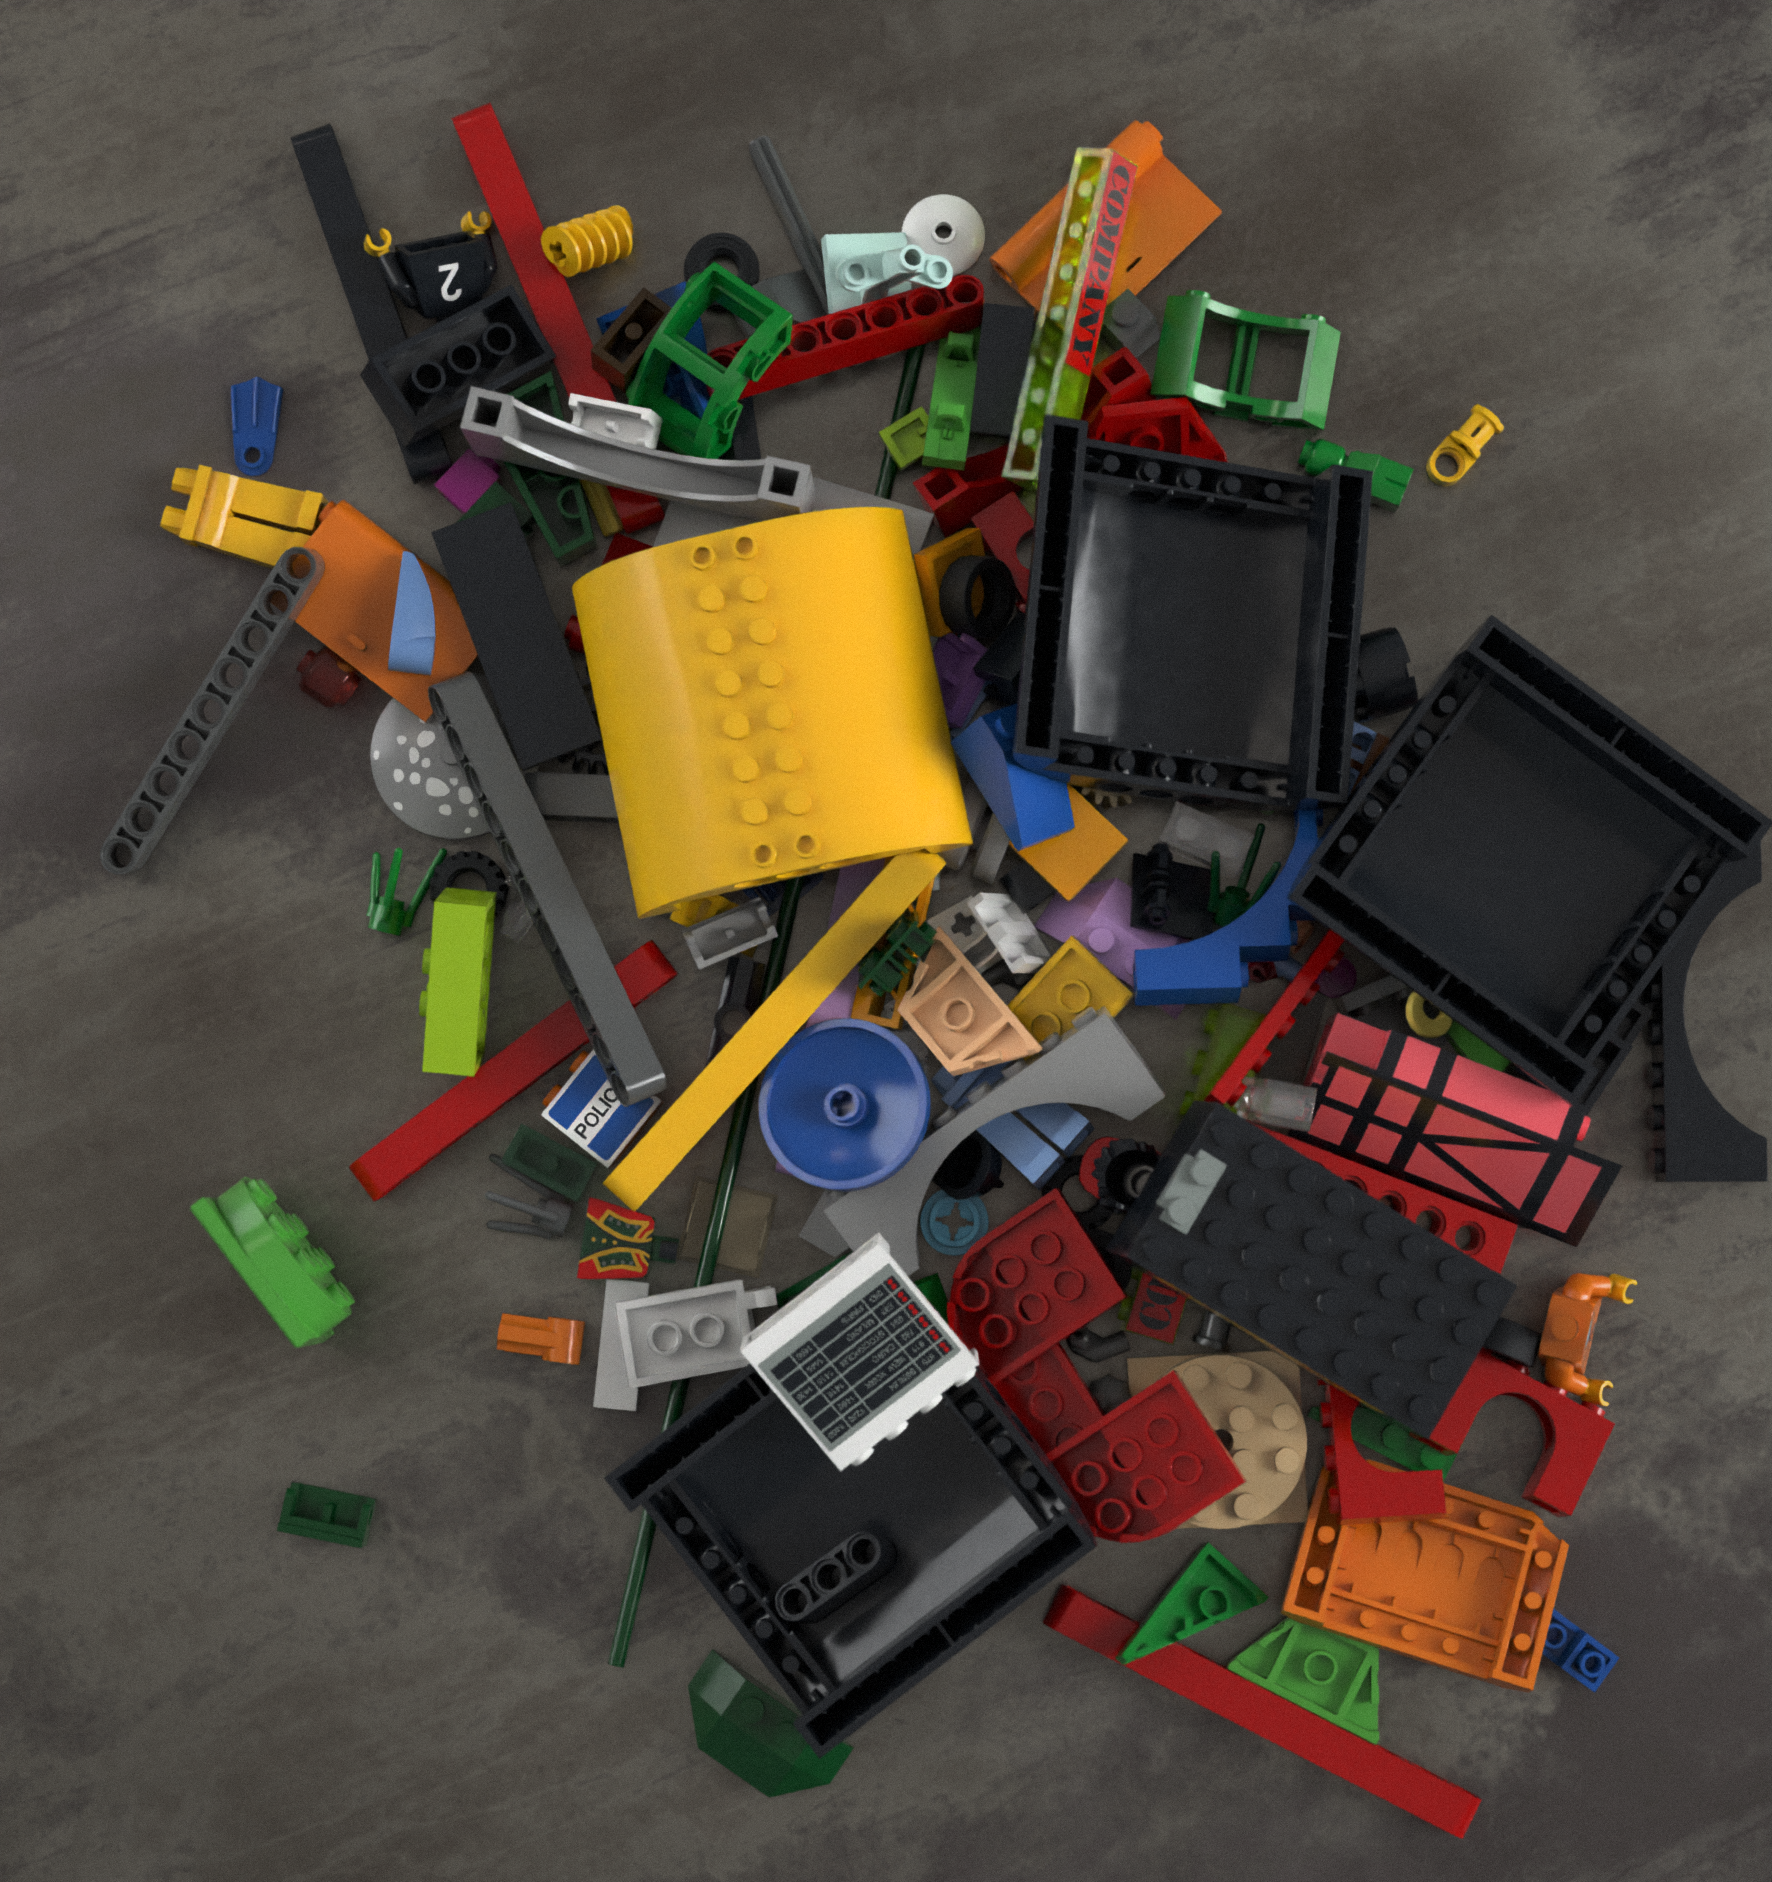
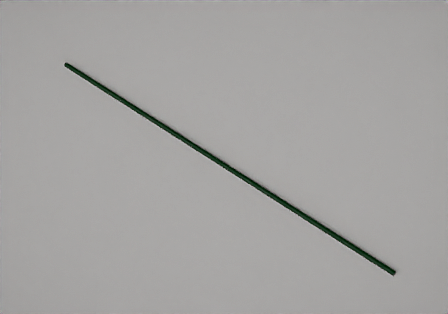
M926 344L907 349L890 425L908 415L911 411ZM886 447L874 496L890 500L898 466ZM805 875L786 879L775 927L778 936L772 940L757 1009L780 985ZM759 1074L736 1099L694 1287L712 1284ZM690 1378L672 1381L660 1434L681 1418ZM644 1508L608 1659L609 1665L621 1668L625 1667L657 1526Z

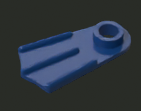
M256 376L246 382L230 387L234 459L238 469L248 476H260L266 473L272 465L284 392L282 387L271 384ZM252 449L260 451V459L256 463H248L246 461V454Z

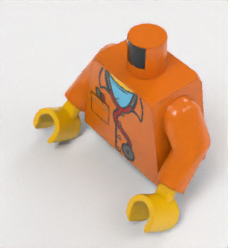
M1576 1273L1568 1277L1564 1287H1559L1552 1293L1538 1352L1541 1366H1545V1378L1551 1385L1580 1396L1582 1401L1594 1405H1609L1608 1402H1604L1602 1399L1603 1388L1613 1389V1384L1610 1381L1586 1378L1584 1373L1602 1297L1631 1304L1634 1299L1626 1297L1625 1293L1630 1284L1637 1285L1636 1280L1615 1273L1609 1277Z

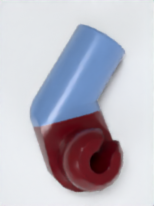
M1290 955L1287 961L1249 962V978L1256 983H1262L1283 976L1291 982L1303 965Z

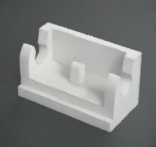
M573 393L570 394L568 406L570 410H573L571 425L609 438L656 450L663 419L652 409Z

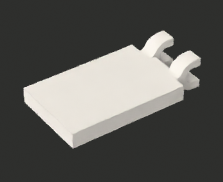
M738 1279L614 1302L628 1388L733 1370L749 1365L750 1362L740 1352L742 1339L755 1329L752 1309L777 1305L775 1288L765 1286L744 1291L743 1281Z

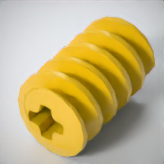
M619 205L610 206L608 209H601L595 213L585 214L583 217L573 218L556 226L547 227L541 236L542 249L546 258L556 266L561 274L566 277H572L578 272H587L591 268H599L603 264H611L617 259L627 258L631 254L633 247V223L626 208Z

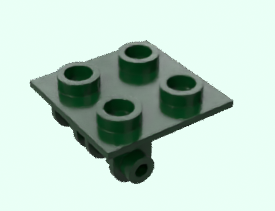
M914 910L908 918L902 913L886 931V940L888 941L880 950L873 946L858 963V987L862 989L872 979L873 981L868 986L877 995L882 997L886 991L891 993L893 988L903 978V975L886 960L888 959L907 974L910 971L909 968L892 953L898 950L909 961L916 964L918 959L901 943L903 942L921 957L935 942L933 937L937 931L926 921L919 926L917 911Z

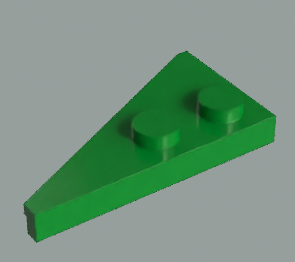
M1311 1407L1306 1416L1320 1423L1319 1407ZM1356 1407L1351 1421V1434L1354 1441L1413 1471L1442 1469L1444 1482L1457 1454L1445 1456L1409 1436V1431L1394 1425L1368 1408Z
M1209 1542L1201 1544L1115 1659L1122 1665L1130 1663L1254 1606L1266 1602L1269 1597Z

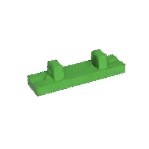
M982 323L978 327L962 333L949 331L946 338L940 339L922 465L965 470Z

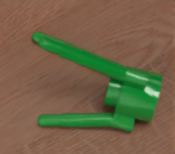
M396 848L394 851L385 895L380 896V898L381 855L379 852L373 853L370 901L366 916L370 917L368 928L401 936L403 926L412 927L414 915L430 887V879L433 878L435 873L434 869L443 862L447 855L445 848L439 850L406 911L403 910L405 902L393 899L403 850Z

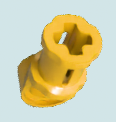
M1479 404L1474 405L1471 408L1472 415L1458 431H1451L1430 455L1426 464V471L1433 483L1445 487L1454 485L1481 456L1480 449L1494 434L1498 435L1504 430V426L1499 418L1486 407ZM1476 428H1480L1478 434L1475 437H1471ZM1449 455L1456 460L1458 469L1454 476L1446 477L1439 474L1435 466L1436 459L1439 456Z

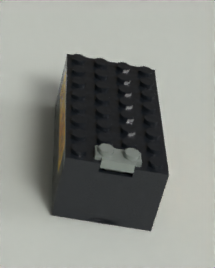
M1193 1101L1106 1248V1251L1394 1425L1426 1439H1429L1517 1288V1285L1217 1102Z

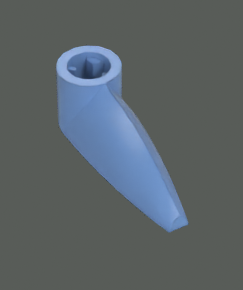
M403 551L388 670L431 676L436 640L432 596L426 577L414 553Z

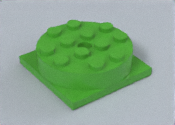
M244 1177L218 1198L202 1197L193 1204L191 1212L294 1347L300 1348L324 1343L335 1334L332 1329L352 1314L350 1306L355 1302V1299L349 1290L340 1281L337 1283L330 1271L335 1268V1264L321 1247L316 1249L311 1246L305 1238L310 1233L308 1228L295 1213L292 1215L289 1213L285 1214L275 1202L277 1199L275 1193L262 1178L257 1180Z

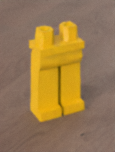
M199 464L198 470L188 468L175 469L171 490L190 496L187 510L166 505L160 522V527L163 530L178 536L186 545L197 548L199 545L273 569L280 556L286 550L292 547H303L320 526L317 519L322 510L327 506L328 501L322 493L309 490L304 492L245 479L223 472L212 471L211 467ZM234 516H238V517H241V518H245V519L253 520V521H256V522L268 524V525H271V526L283 528V529H286V530L294 531V533L289 532V531H285V530H281V529H277V528H274V527L262 525V524H259V523L247 521V520H244V519L236 518V517H234Z

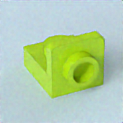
M922 406L881 430L878 434L900 471L923 458L929 415H927Z

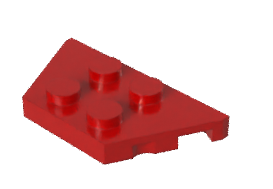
M1187 397L1102 406L1087 432V438L1228 463L1226 452Z

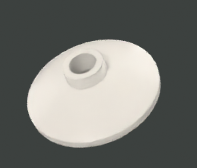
M940 194L921 200L909 211L902 227V232H906L907 245H917L925 254L944 257L952 266L953 276L960 275L970 269L983 251L985 242L983 221L971 204L957 196ZM940 226H947L952 233L948 238L942 239L936 235V229Z

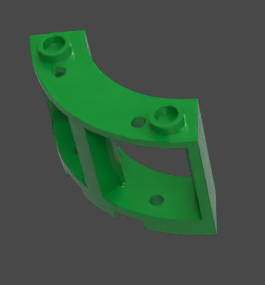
M714 261L702 273L696 272L690 277L685 286V292L672 307L655 333L643 356L634 380L627 388L626 397L629 398L628 405L652 409L663 419L658 440L678 454L718 459L731 447L734 429L743 409V406L737 401L748 381L751 379L753 382H758L769 365L790 344L793 314ZM714 301L756 328V331L746 341L728 368L685 340L692 326ZM672 361L714 389L701 419L663 394L664 383Z
M1186 290L1185 295L1167 297L1151 395L1159 399L1187 397L1193 407L1196 405L1201 409L1212 410V415L1227 419L1248 422L1250 414L1251 418L1272 422V426L1324 430L1341 331L1326 324V318L1314 314H1302L1301 319L1255 313L1210 299L1211 295L1200 290ZM1204 317L1237 325L1225 391L1193 381ZM1260 330L1308 336L1297 402L1249 396Z

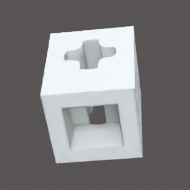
M972 895L927 920V923L935 930L940 926L959 950L965 948L984 932V928L967 904L973 898ZM961 915L964 920L971 918L974 921V924L970 927V936L965 937L962 932L955 934L952 931V928L956 925L955 917Z

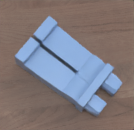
M1012 1061L964 1073L961 1077L959 1075L952 1076L943 1066L931 1081L942 1094L943 1102L948 1107L952 1106L956 1110L969 1101L966 1095L973 1088L984 1081L992 1085L1004 1075L1001 1073V1070ZM1066 1103L1039 1104L1015 1110L1067 1157H1070L1095 1129L1088 1119ZM1011 1112L1001 1115L976 1129L1039 1191L1065 1162L1058 1152L1046 1144Z

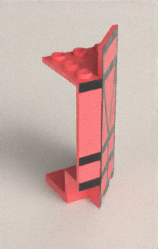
M1340 1013L1328 1017L1299 1092L1298 1097H1301V1100L1291 1123V1129H1289L1287 1134L1345 1159L1514 1223L1521 1229H1531L1575 1247L1580 1243L1622 1168L1620 1164L1574 1147L1576 1140L1579 1142L1583 1141L1589 1128L1591 1118L1585 1116L1589 1105L1577 1101L1575 1106H1570L1550 1090L1395 1030L1384 1031Z

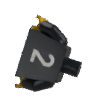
M468 211L461 219L463 232L394 245L395 252H390L389 250L392 238L386 229L381 228L379 231L380 237L384 241V246H375L368 234L364 238L363 244L366 252L371 256H379L377 264L389 288L407 308L416 310L424 318H436V323L482 300L498 268L492 238L485 231L490 227L492 220L491 215L486 211H482L479 214L480 226L473 223L472 214Z

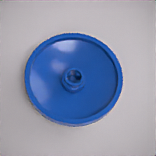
M851 1018L823 1021L793 1036L772 1059L764 1075L759 1094L760 1126L765 1141L778 1162L800 1180L820 1189L838 1192L857 1191L873 1187L900 1171L913 1157L924 1138L931 1108L926 1074L913 1051L889 1030L869 1021Z

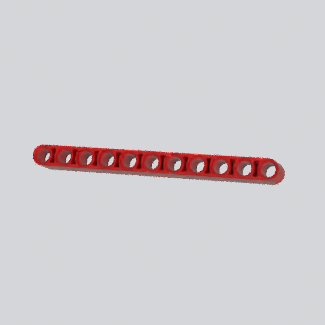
M486 103L451 118L539 328L556 355L553 361L568 397L570 398V394L573 393L617 402L608 380L592 369L590 350L593 348V344L564 275L546 258L543 252L541 236L544 228L491 103ZM607 486L627 535L664 519L665 515L657 497Z
M1061 1584L1042 1622L1054 1631L1119 1664L1121 1663L1115 1657L1141 1624L1064 1584ZM1174 1642L1123 1665L1463 1839L1482 1801L1480 1797L1228 1670L1224 1665L1179 1642Z

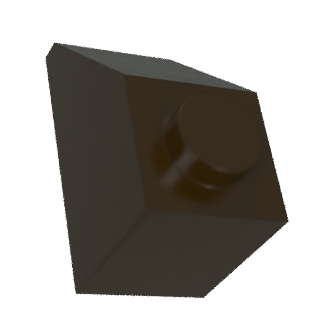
M643 287L590 350L592 369L626 393L628 386L636 376L650 342L672 308Z

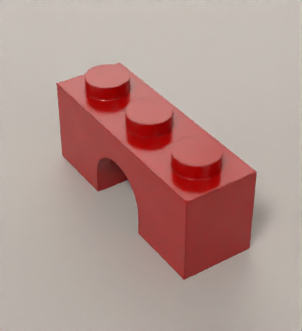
M1012 491L971 517L970 527L980 528L984 552L987 551L990 557L1003 561L1011 571L1015 583V595L1018 598L1014 606L1018 612L1026 613L1029 569L1025 568L1018 560L1016 549L1022 541L1033 535L1034 521L1015 492Z

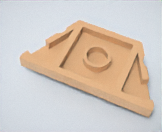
M939 926L936 929V935L933 937L935 942L931 946L924 963L920 961L913 976V985L905 993L898 1011L952 1076H957L1037 1054L1043 1050L1040 1044Z

